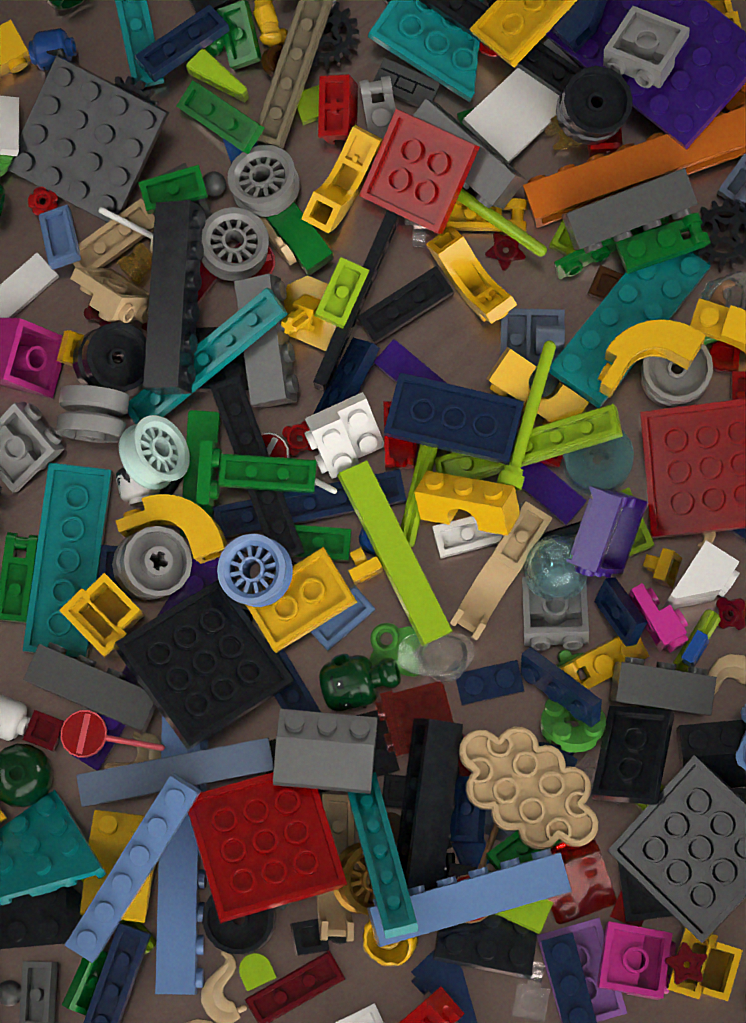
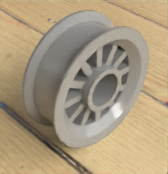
M273 145L254 146L249 154L242 152L232 162L228 171L227 181L236 204L239 208L251 211L258 217H269L286 210L295 201L300 190V178L291 156L285 150Z
M224 208L208 217L205 227L202 229L204 255L201 261L210 273L223 280L237 281L252 277L262 268L267 258L269 235L265 224L257 215L243 208ZM235 240L238 241L241 244V246L238 248H231L226 243L228 241Z

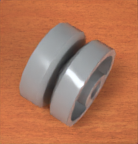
M703 344L688 370L662 357H646L640 369L641 386L647 397L658 406L674 408L693 405L702 397L709 385L713 373L712 356L706 345ZM675 368H679L681 373L675 374L672 371Z
M67 385L61 387L59 406L69 412H64L57 416L56 434L80 441L119 443L120 437L126 429V423L118 417L128 413L130 395L115 389L98 386Z
M162 526L146 527L123 539L115 550L112 562L114 578L120 588L132 598L147 601L170 595L180 589L190 576L192 567L190 548L184 538L172 529Z

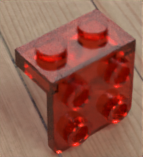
M439 681L395 693L392 690L380 693L381 701L375 703L380 722L387 720L390 733L384 734L388 753L395 751L397 759L409 756L414 718L435 719L454 723L445 687Z
M595 838L588 844L580 847H572L565 843H560L550 849L552 854L561 853L572 890L568 893L547 898L553 902L551 910L556 923L565 924L613 906L616 903V895Z

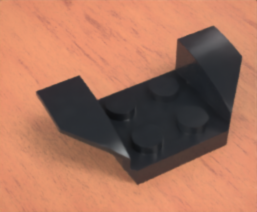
M72 886L60 887L56 891L34 897L30 894L12 898V903L0 905V949L66 944L83 916L80 915L82 895Z

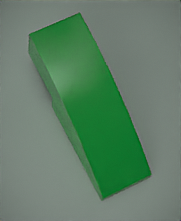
M293 202L281 213L266 218L279 237L292 250L297 262L305 273L310 276L333 260L334 256L314 226L301 219L303 212Z

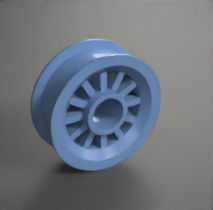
M245 534L235 538L225 547L218 561L217 573L222 589L231 599L252 607H264L275 603L286 593L292 580L293 567L288 552L280 543L260 534ZM239 557H240L241 560H242L241 563H238V562H237V560L239 559ZM259 563L260 573L252 579L250 569L253 564ZM235 566L239 567V571H235ZM276 569L275 575L271 574V570ZM269 578H272V579H273V581H272L271 584H270V582L268 581Z

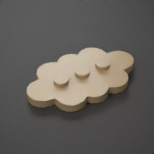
M524 727L509 728L499 738L487 730H475L469 732L462 739L459 746V757L461 763L472 772L466 782L468 800L480 809L491 810L493 822L498 828L504 831L518 830L521 841L534 850L549 848L558 839L569 846L580 847L588 844L595 838L598 831V819L592 809L585 804L591 794L589 777L576 767H566L564 756L559 749L549 745L539 746L536 736Z

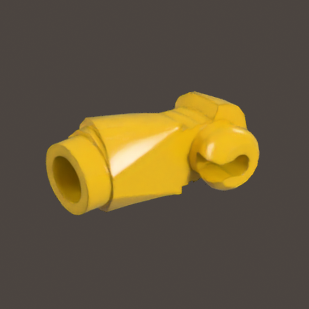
M255 0L252 14L260 29L261 36L259 40L269 47L279 44L284 45L288 30L278 27L279 21L273 0Z

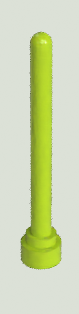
M462 188L457 199L459 202L537 256L542 257L547 253V247L492 208L484 206L473 195Z
M551 340L546 341L543 345L509 465H505L504 470H500L497 483L515 486V490L519 491L522 490L525 479L522 476L524 470L521 469L556 349V344Z

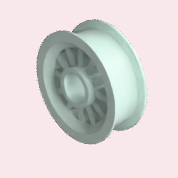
M157 415L147 416L141 419L138 424L125 429L120 437L119 455L121 462L129 476L142 487L150 490H160L169 485L171 481H176L186 474L190 464L187 442L180 430L166 418Z

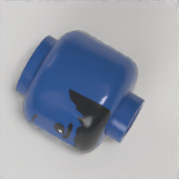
M61 28L39 31L34 35L33 40L29 41V55L34 66L37 65L39 69L45 72L50 71L56 56H62L71 61L72 56L77 54L74 38H69L67 33Z

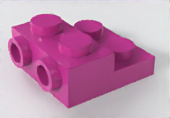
M643 583L632 588L628 595L646 619L645 629L658 651L661 652L667 648L669 653L685 645L689 640L685 630L688 623L679 609L674 611L671 605L659 611L657 605L660 604L657 595L651 587L646 589Z
M610 921L606 922L597 988L649 999H663L664 994L669 993L667 987L671 976L667 974L668 964L664 960L667 957L674 956L676 950V943L672 941L673 933Z

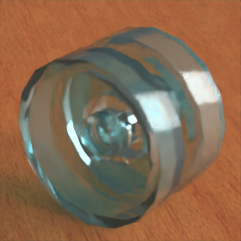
M623 430V437L563 454L562 468L564 476L573 489L583 495L592 496L589 486L618 490L623 486L630 475L634 459L631 440ZM594 456H600L603 459L599 464L593 462Z

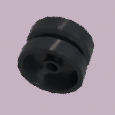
M593 66L580 70L572 76L557 99L556 116L559 126L569 138L578 143L595 145L606 142L619 131L631 113L633 98L630 87L620 74L610 68Z
M114 322L89 331L78 341L73 352V368L77 379L82 385L105 387L122 392L137 388L144 382L147 338L141 330L129 323Z
M210 895L203 908L202 924L207 938L216 948L228 954L246 955L261 949L270 941L276 929L277 913L275 908L245 916V921L241 925L234 923L233 920L220 923L212 895Z

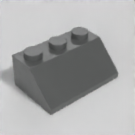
M280 709L276 735L273 785L371 794L377 740V718Z

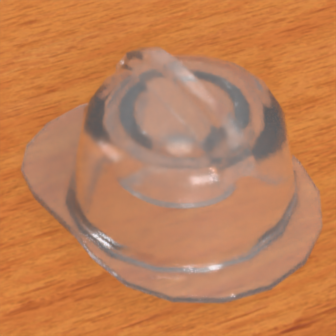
M450 633L423 647L417 635L412 634L399 644L397 650L398 662L405 670L412 674L430 676L432 679L442 683L452 682L461 677L467 671V667L473 661L475 654L474 645L471 640L460 633Z

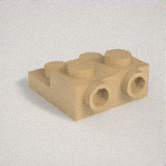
M75 267L70 279L81 285L80 290L92 296L89 306L99 311L98 316L111 323L116 322V320H121L124 323H133L134 320L142 323L148 322L149 292L111 268Z

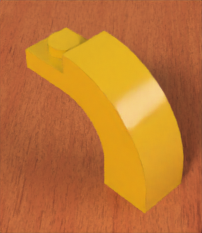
M357 125L353 126L332 171L325 182L313 191L301 219L327 233L332 232L345 217L361 191L383 139Z
M452 226L426 244L448 280L484 322L488 320L492 324L496 320L504 318L511 309L517 306L513 297L486 272L472 252L464 236Z
M699 298L690 326L706 334V337L730 344L746 354V310L730 305V308Z
M673 320L645 321L626 329L606 349L604 359L611 362L612 365L607 362L598 377V380L602 381L599 392L611 398L630 366L646 357H662L688 370L701 349L706 334L687 324Z
M156 494L143 497L141 499L145 510L133 509L123 514L124 518L115 520L119 533L125 538L146 527L173 526L183 530L189 541L193 557L200 564L219 558L228 545L220 526L206 511L194 502L176 495Z

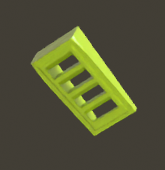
M201 49L186 64L187 71L192 77L244 103L249 99L247 88L205 49Z

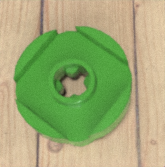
M548 699L541 715L540 729L547 742L552 744L553 741L561 745L560 750L574 753L584 752L595 747L597 741L601 737L603 738L606 717L601 709L600 721L591 728L582 720L574 718L570 711L558 702ZM576 721L578 722V726L573 727L571 723L566 722Z

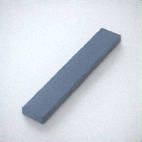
M269 738L77 774L76 777L81 806L88 807L160 793L170 775L174 773L192 785L197 786L274 771V763Z

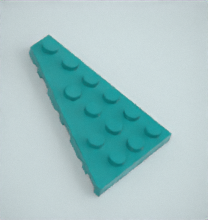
M391 0L368 33V38L470 102L475 94L480 42L423 4L421 0Z
M55 789L0 828V905L12 903V898L26 894L34 897L56 891L60 887L77 885V881L94 875L102 878L107 874L63 799Z

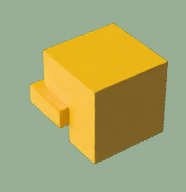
M105 573L86 591L81 588L59 610L104 657L114 649L115 642L128 635L127 632L145 616Z
M685 927L679 949L682 942H686L693 953L707 954V959L700 967L703 981L700 983L688 978L679 985H676L674 983V969H672L667 990L700 999L701 994L728 1001L743 950L716 942L718 935L714 934L704 943H701ZM686 961L684 962V967L688 968L690 963Z

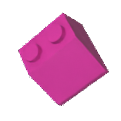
M0 318V385L53 398L63 364L57 361L63 336L21 318Z

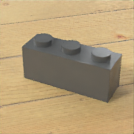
M625 657V662H615L610 701L711 716L717 677L708 676V669L688 667V672L676 671V664L657 662L656 667L644 666L645 659Z

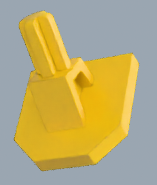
M307 275L287 285V297L284 300V305L288 315L282 319L281 326L285 328L284 333L289 334L290 337L327 351L337 326L315 317L314 314L328 284Z

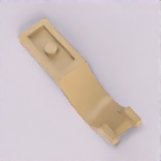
M527 501L519 509L520 516L509 535H503L449 623L454 627L459 624L473 633L471 638L476 641L486 627L502 596L520 572L552 520L551 516Z
M322 794V804L339 855L345 848L354 844V817L348 795ZM333 891L317 895L320 940L327 941L328 936L346 937V941H354V922L351 912L340 905Z

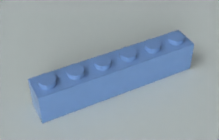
M175 773L170 775L67 940L66 947L91 963L99 957L202 790Z
M550 848L531 853L533 860L520 863L519 857L500 862L501 869L489 872L486 866L469 871L470 878L457 881L456 876H451L436 881L438 887L425 891L424 885L408 889L417 920L418 932L385 939L376 901L373 899L374 906L367 907L377 946H386L571 892L561 853L552 854Z

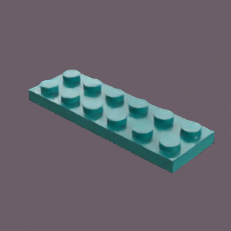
M693 252L629 274L625 272L554 360L549 373L594 406L600 408L608 396L599 392L602 381L598 380V377L607 362L612 365L611 362L604 359L606 349L611 342L623 331L636 324L651 320H670L708 273L711 265ZM634 364L630 366V368L627 370V372L625 373V375L623 376V378H624V377L626 376V374L630 371V369L634 366Z
M57 463L48 464L23 652L35 653L39 644L48 647L51 642L67 649L66 656L78 658L79 655L88 658L90 642L59 610L81 588L86 591L99 578L101 545H103L113 475L112 470Z

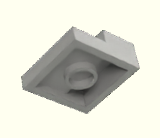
M632 6L604 48L603 66L612 69L621 76L625 74L635 78V81L641 87L650 88L653 85L661 88L674 68L675 57L689 37L690 28Z
M14 403L0 417V478L12 493L18 492L38 471L44 470L65 449L60 443L63 440L62 436L56 434L55 428L51 426L47 428L40 420L43 416L42 412L32 403Z
M586 575L522 577L524 646H531L536 651L547 650L550 648V645H563L565 649L577 650L583 644H589Z

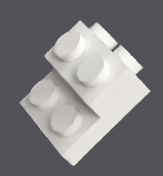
M363 392L305 418L309 431L304 433L312 450L317 448L319 454L314 457L321 473L323 474L328 471L331 479L338 477L339 472L359 464V458L384 447L383 438Z

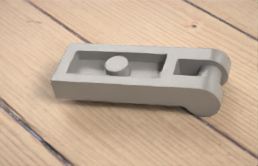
M390 76L381 77V80L369 82L368 79L359 81L367 131L382 139L396 110ZM383 93L384 102L372 103V94Z

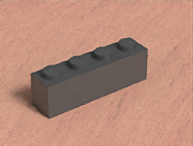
M425 99L413 116L480 146L463 187L474 189L478 193L475 198L487 208L495 206L504 209L526 179L438 103Z
M683 168L562 214V218L574 250L583 248L586 254L602 248L601 241L613 237L614 242H618L633 236L631 230L642 226L643 230L646 231L662 225L660 219L668 215H672L673 220L691 214L689 207L697 205L698 202L686 169Z
M265 274L234 281L238 311L265 288L271 289L285 308L284 300L287 297V292L281 278ZM281 321L244 350L249 396L252 406L266 408L297 402L296 393L299 391V382L293 372L292 364L295 360V351L293 345L289 342V334L284 333L285 328L281 326Z
M50 642L48 647L41 644L38 645L23 680L145 733L156 705L138 681L136 685L124 681L125 674L109 667L107 672L96 669L95 665L97 662L82 655H79L77 660L66 656L67 649Z

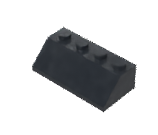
M743 720L679 725L676 728L680 769L694 755H698L731 788L746 787V771L736 761V751L739 749L746 731V723Z

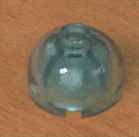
M559 535L544 537L535 543L528 552L524 573L527 586L535 595L546 600H553V597H564V600L581 592L587 583V576L574 571L576 565L566 562L567 559H572L573 557L570 553L574 540Z

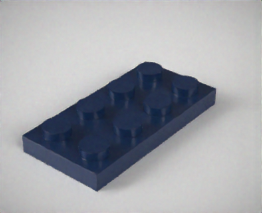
M399 373L384 429V436L509 465L524 401Z

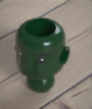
M340 654L335 656L331 662L322 666L319 672L321 692L328 708L332 711L343 712L359 707L366 708L367 705L376 701L378 688L397 687L401 683V676L395 659L385 658L379 664L372 665L371 661L365 656L354 655L349 657L348 654Z

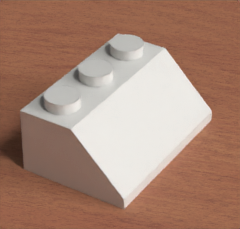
M706 540L663 607L671 605L673 609L712 602L717 595L724 597L740 574L735 570L739 561Z

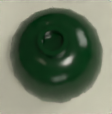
M17 743L7 746L0 751V801L11 807L27 808L36 804L49 793L52 780L54 779V770L51 760L42 750L30 744Z

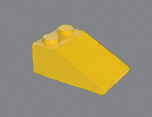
M94 810L89 845L107 874L102 878H98L96 875L84 878L80 915H84L145 817L144 815ZM155 867L122 920L145 923Z

